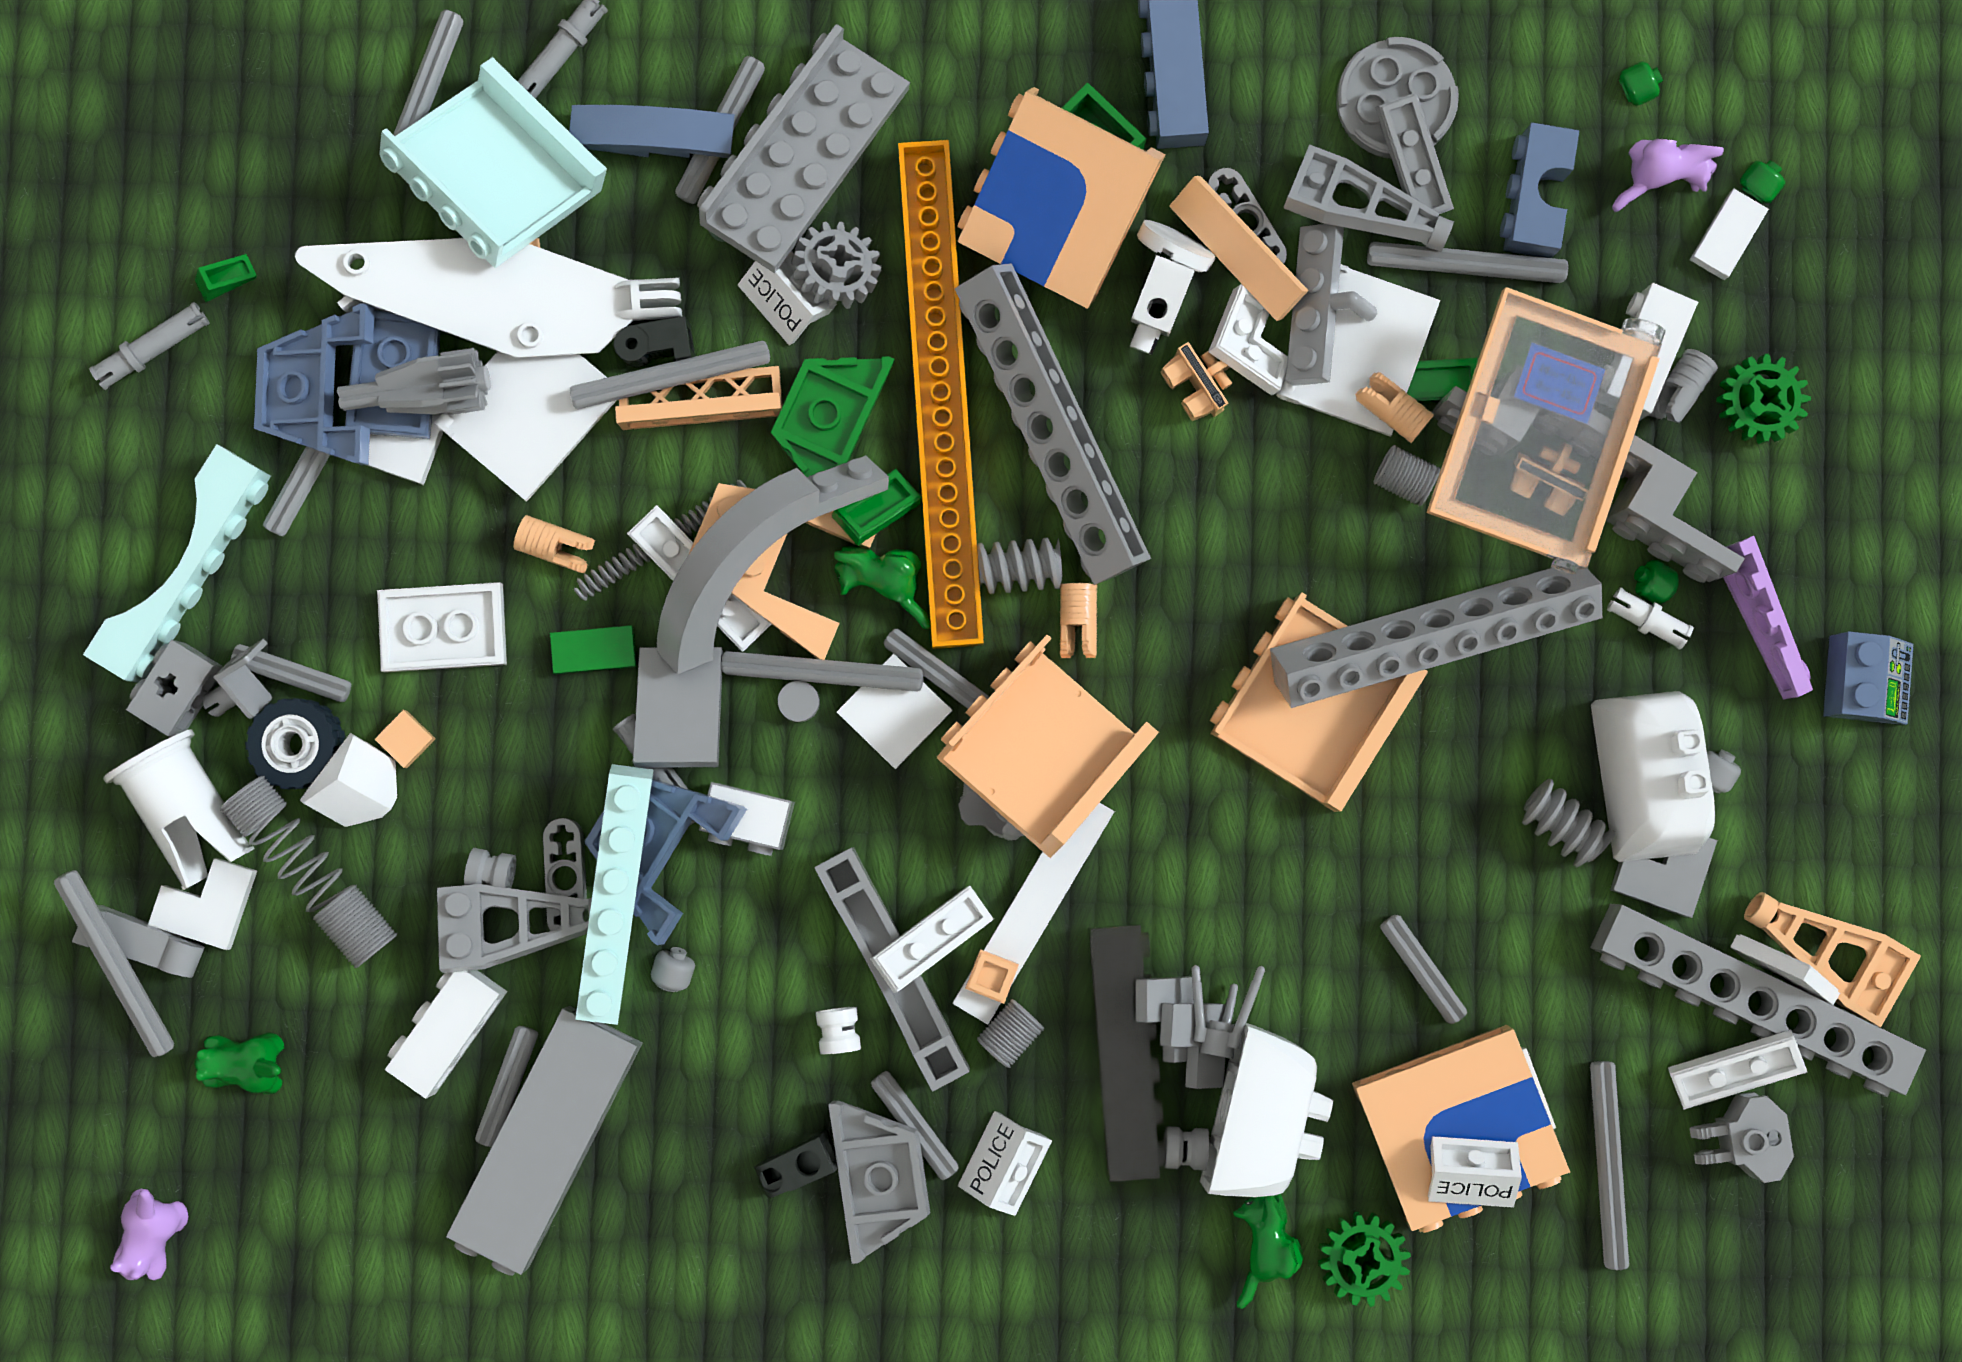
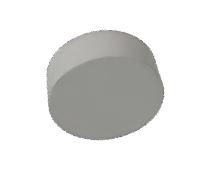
M790 682L779 693L778 707L781 713L791 721H808L814 717L819 709V695L816 689L807 682Z

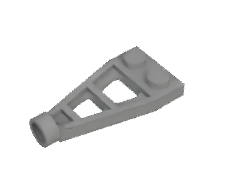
M1310 144L1284 205V209L1320 223L1422 242L1426 247L1442 252L1454 223L1452 220L1439 216V213L1349 159ZM1339 183L1351 184L1367 195L1369 199L1368 205L1362 209L1338 205L1332 197L1336 186ZM1385 201L1407 215L1406 220L1378 216L1375 213L1378 202Z
M484 884L437 888L439 970L442 973L486 969L585 935L588 931L589 921H584L583 914L588 910L590 917L592 898L582 899L512 888H500ZM490 907L506 908L515 911L519 919V930L516 935L495 944L487 943L484 940V911ZM533 908H555L561 913V925L554 931L531 934L529 911Z

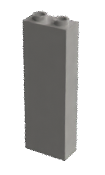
M571 1006L561 1010L446 1236L455 1241L454 1247L462 1253L474 1257L480 1254L492 1260L491 1265L496 1270L511 1276L515 1272L522 1275L530 1267L643 1042L605 1023L575 1020L577 1009Z

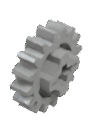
M839 221L836 229L832 230L827 222H822L819 232L810 227L805 238L800 237L791 260V264L797 266L793 278L795 280L804 279V284L801 288L802 293H807L811 290L816 293L814 303L817 304L822 298L828 299L830 309H834L837 301H842L844 307L849 309L854 299L859 303H863L868 292H873L878 282L876 279L881 271V266L875 264L880 254L878 251L868 250L872 241L870 237L862 240L857 237L859 228L855 227L849 233L845 231L843 222Z

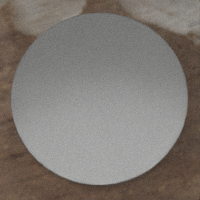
M1390 37L1358 51L1345 67L1336 93L1338 116L1349 137L1369 153L1392 159L1375 107L1417 92L1432 142L1435 146L1450 128L1458 108V86L1455 85L1452 73L1443 61L1444 57L1429 45L1405 37Z

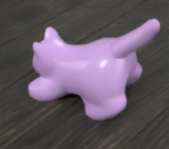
M1667 139L1640 140L1636 142L1629 151L1632 159L1631 174L1634 184L1617 197L1612 205V209L1614 212L1620 211L1629 202L1644 194L1647 190L1659 188L1679 179L1689 182L1692 191L1698 192L1701 189L1706 192L1707 183L1717 167V164L1711 158L1723 155L1724 148L1696 144H1682L1677 147V141Z
M147 1189L134 1191L130 1200L125 1204L121 1215L124 1233L122 1242L115 1253L113 1264L110 1266L111 1270L119 1272L127 1280H137L145 1274L151 1280L160 1279L166 1270V1241L175 1232L182 1230L187 1224L189 1216L185 1205L179 1201L162 1203L155 1200Z

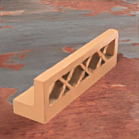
M779 366L748 368L681 384L686 385L696 393L691 400L667 401L665 397L673 387L662 389L660 393L657 391L650 392L655 396V399L649 404L629 405L628 397L619 399V406H615L616 423L622 430L778 417L783 407ZM772 377L773 393L750 395L745 391L755 378ZM746 379L740 386L733 381ZM726 381L736 390L732 396L709 398L705 395L715 382ZM705 383L700 390L693 384Z

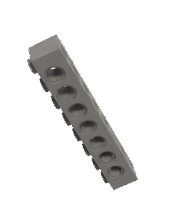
M1012 263L992 265L956 287L955 291L960 299V309L964 316L969 319L976 333L977 345L980 351L987 357L994 372V381L1008 401L1013 422L1025 437L1029 446L1030 458L1041 471L1046 482L1047 494L1056 503L1064 520V530L1068 537L1073 540L1081 556V566L1084 572L1091 578L1093 584L1096 585L1150 560L1151 557ZM996 307L998 308V310H999V312H1000V321H999V323H998V321H997L996 318H995V309H996ZM1013 343L1018 351L1017 359L1014 358L1012 353ZM1030 381H1032L1035 386L1034 396L1031 394L1029 389ZM1047 418L1051 420L1053 425L1052 434L1047 428ZM1064 455L1070 460V470L1064 464ZM1082 492H1084L1087 496V507L1083 504L1081 500ZM1099 529H1101L1105 535V544H1103L1099 539Z
M1564 564L1270 649L1274 683L1289 706L1294 708L1603 618L1602 583L1586 567L1585 569H1580Z
M1610 904L1590 947L1602 954L1601 962L1621 971L1624 970L1625 965L1639 971L1637 979L1653 987L1661 989L1664 983L1677 989L1676 998L1696 1007H1699L1702 1001L1715 1008L1712 1015L1726 1022L1736 1025L1738 1020H1742L1752 1025L1750 1033L1760 1038L1788 1031L1786 1018L1792 1010H1795L1798 1014L1799 1022L1796 1028L1792 1030L1802 1058L1812 1061L1815 1055L1828 1062L1825 1069L1847 1079H1850L1852 1074L1865 1079L1864 1088L1884 1097H1888L1890 1091L1902 1095L1907 1094L1926 1052V1049L1624 905ZM1644 937L1649 943V952L1646 957L1639 959L1635 954L1634 947L1636 942ZM1681 955L1684 957L1687 967L1684 974L1677 977L1673 972L1672 964ZM1719 973L1724 980V987L1719 994L1714 995L1710 988V982ZM1757 991L1761 997V1006L1756 1012L1752 1013L1748 1006V1000ZM1833 1028L1836 1033V1041L1828 1049L1824 1043V1036L1829 1029ZM1870 1046L1873 1050L1874 1058L1868 1066H1865L1862 1061V1055L1864 1050Z

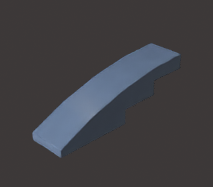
M572 105L569 132L586 149L643 157H649V153L689 158L691 153L729 158L731 155L735 114L655 106Z

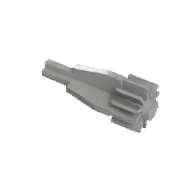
M474 348L440 353L441 356L417 358L376 373V382L338 387V404L340 409L344 411L374 406L386 408V411L389 413L441 414L451 412L453 415L485 410V406L488 404L485 395H488L487 390L491 388L488 368L485 365L482 366V360L479 361L478 351H474Z

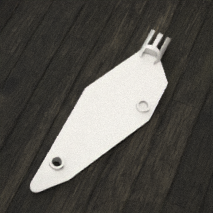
M464 238L302 246L295 254L299 265L347 297L515 358L599 353L616 337V334L622 328L627 327L632 321L682 317L681 308L671 307L681 303L680 292L673 291L680 287L679 278L628 280L530 244L497 268H494L485 258L481 259L476 256ZM356 259H363L365 261L364 266L358 270L351 268L352 262Z

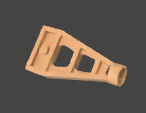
M1759 892L1751 900L1744 914L1745 920L1764 930L1789 956L1811 965L1834 985L1840 993L1836 1000L1838 1005L1880 1028L1921 957L1885 934L1780 903L1764 892ZM1776 912H1777V918H1776V920H1775L1774 922H1771V923H1770V921L1773 919V917L1775 916V914H1776ZM1802 923L1812 925L1826 933L1814 956L1797 945L1793 939ZM1846 942L1859 946L1866 952V957L1852 982L1842 980L1829 965L1828 960L1838 943Z

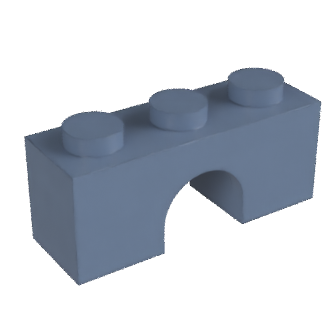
M1531 122L1522 135L1516 136L1512 150V159L1517 160L1516 173L1510 175L1506 189V198L1511 199L1510 211L1504 214L1500 227V237L1505 238L1503 251L1552 258L1561 249L1567 209L1552 207L1545 203L1539 195L1538 183L1541 180L1547 179L1563 182L1573 171L1579 130Z

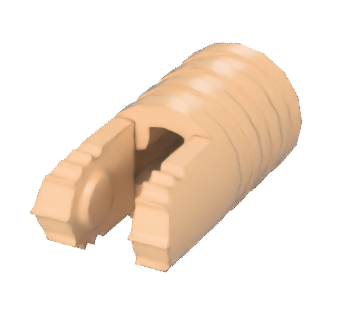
M1374 372L1369 378V386L1371 387L1368 388L1366 386L1360 389L1355 394L1356 400L1399 435L1403 436L1408 442L1412 443L1434 414L1382 373Z
M525 515L518 527L513 547L514 550L579 573H585L588 565L587 561L561 551L564 543L581 550H589L593 548L595 540Z
M1067 583L1060 585L1061 658H1071L1074 655L1075 626H1082L1083 654L1086 658H1096L1097 584Z

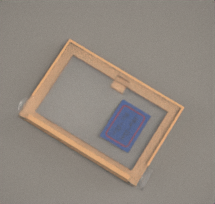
M1505 287L1498 300L1426 513L1552 558L1551 567L1561 572L1576 574L1578 568L1587 569L1591 555L1596 551L1660 359L1658 355L1666 330L1656 323L1638 318L1625 319L1622 329Z

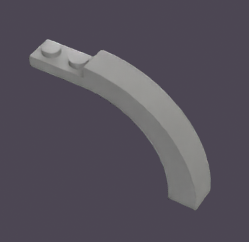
M863 456L806 477L798 468H795L766 482L743 497L709 528L690 552L677 573L660 616L657 633V652L677 674L714 660V639L720 615L734 587L753 562L778 539L803 523L888 490L889 476L867 456Z

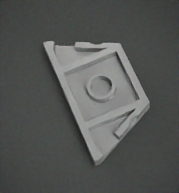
M837 1100L832 1101L828 1105L851 1262L856 1264L881 1246L898 1237L900 1233L909 1227H913L930 1214V1206L918 1130Z

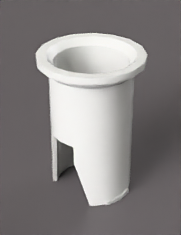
M192 729L181 732L145 750L113 769L103 778L106 784L113 782L116 785H121L183 885L181 886L183 890L208 877L197 833L229 862L255 849L253 845H249L245 837H242V834L239 833L240 830H237V827H234V824L228 821L229 818L226 817V814L220 811L224 802L190 748V739L195 735Z

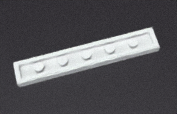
M1099 803L1067 842L1051 858L1042 851L986 945L984 951L1019 964L1013 982L1115 812L1105 805ZM969 974L952 1004L988 1025L1001 1002L965 989L970 977Z

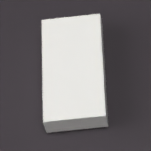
M1733 189L1727 195L1691 256L1690 261L1723 280L1727 279L1769 209Z

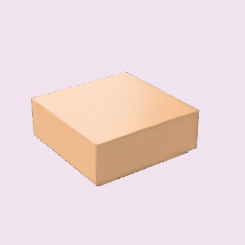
M403 710L374 740L403 768H408L436 738L408 711Z
M980 949L965 989L1004 1004L1019 964Z

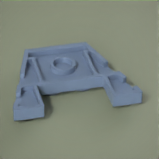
M360 303L353 306V311L342 316H330L323 319L321 325L310 330H298L257 348L254 429L360 465H369L370 428L361 425L333 427L336 346L373 343L375 307L366 303Z
M652 779L633 914L635 917H640L649 930L647 935L656 945L665 944L683 913L653 891L652 886L692 820L719 840L728 841L747 811L744 806ZM604 810L585 840V844L596 860L598 858Z

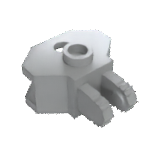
M1755 1092L1736 1094L1725 1115L1715 1118L1716 1123L1690 1127L1691 1138L1709 1139L1710 1137L1718 1136L1720 1149L1701 1150L1695 1153V1164L1707 1165L1729 1162L1738 1165L1750 1177L1767 1183L1780 1181L1794 1158L1787 1114L1767 1096H1759Z

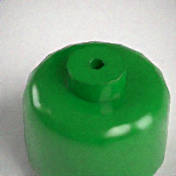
M1641 61L1621 71L1619 82L1628 102L1638 106L1659 96L1660 89L1658 84L1663 82V79L1657 67L1651 69L1647 62Z
M1771 160L1767 164L1761 161L1751 163L1740 178L1742 190L1753 196L1760 203L1772 202L1785 186L1786 181L1780 174L1782 168Z
M1659 560L1647 562L1645 566H1640L1634 574V579L1638 581L1635 587L1636 594L1652 603L1655 602L1659 605L1665 603L1674 596L1678 589V573Z

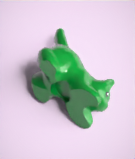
M844 546L842 551L834 552V558L838 561L834 566V571L841 585V595L847 594L852 588L865 585L889 600L898 602L918 621L922 628L928 630L931 627L927 613L913 599L917 589V574L922 567L919 557L914 552L905 549H894L880 557L870 549Z
M267 1032L258 1037H252L243 1043L232 1041L220 1035L209 1036L204 1041L205 1049L197 1053V1058L194 1062L197 1071L196 1079L202 1081L206 1087L217 1088L238 1085L250 1093L275 1094L282 1087L283 1080L278 1077L281 1073V1068L277 1064L276 1058L284 1049V1041L275 1033Z
M1281 1194L1250 1197L1243 1203L1241 1208L1233 1212L1235 1217L1244 1219L1252 1230L1250 1270L1247 1274L1243 1290L1237 1300L1236 1305L1239 1309L1245 1308L1253 1300L1259 1282H1271L1278 1278L1287 1280L1302 1265L1303 1251L1298 1239L1289 1236L1285 1232L1287 1212Z

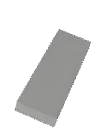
M1417 92L1375 107L1402 191L1439 214L1454 209Z

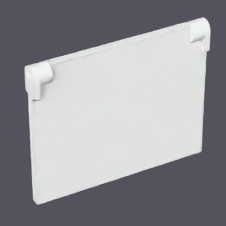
M1341 264L1338 293L1349 291L1358 293L1376 307L1377 315L1373 320L1366 321L1350 308L1336 310L1330 382L1293 386L1286 381L1285 376L1282 387L1276 396L1282 400L1311 408L1391 437L1394 429L1356 400L1355 394L1366 386L1368 388L1371 387L1369 386V378L1374 372L1382 373L1407 393L1440 300L1358 272Z
M497 352L485 365L488 368L491 388L487 390L488 395H485L488 403L485 406V410L453 415L451 412L442 413L433 423L437 426L438 430L445 432L527 502L617 401L575 409L570 396V387L607 378L580 354L515 358Z

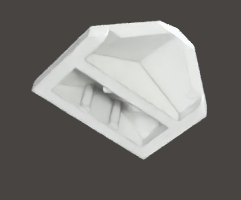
M350 733L300 801L344 827L382 818L392 809L397 799L396 762L392 757Z

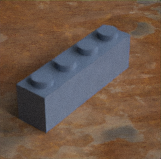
M1138 0L1139 18H1146L1147 32L1141 33L1142 57H1149L1150 72L1144 73L1146 97H1153L1154 111H1148L1147 114L1149 136H1156L1157 149L1205 146L1209 130L1198 0Z

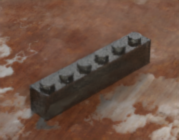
M1139 924L1088 927L1107 1177L1110 1182L1160 1178L1159 1167L1165 1166L1166 1150L1164 1141H1157L1156 1125L1163 1124V1110L1161 1099H1154L1153 1083L1160 1082L1158 1057H1151L1149 1042L1157 1040L1156 1022H1136V979L1152 978L1151 974H1144L1143 957H1150L1148 932L1141 933V926Z

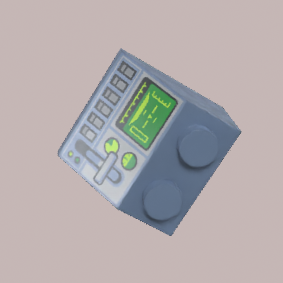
M1849 631L1830 636L1823 717L1907 725L1914 644L1892 636Z

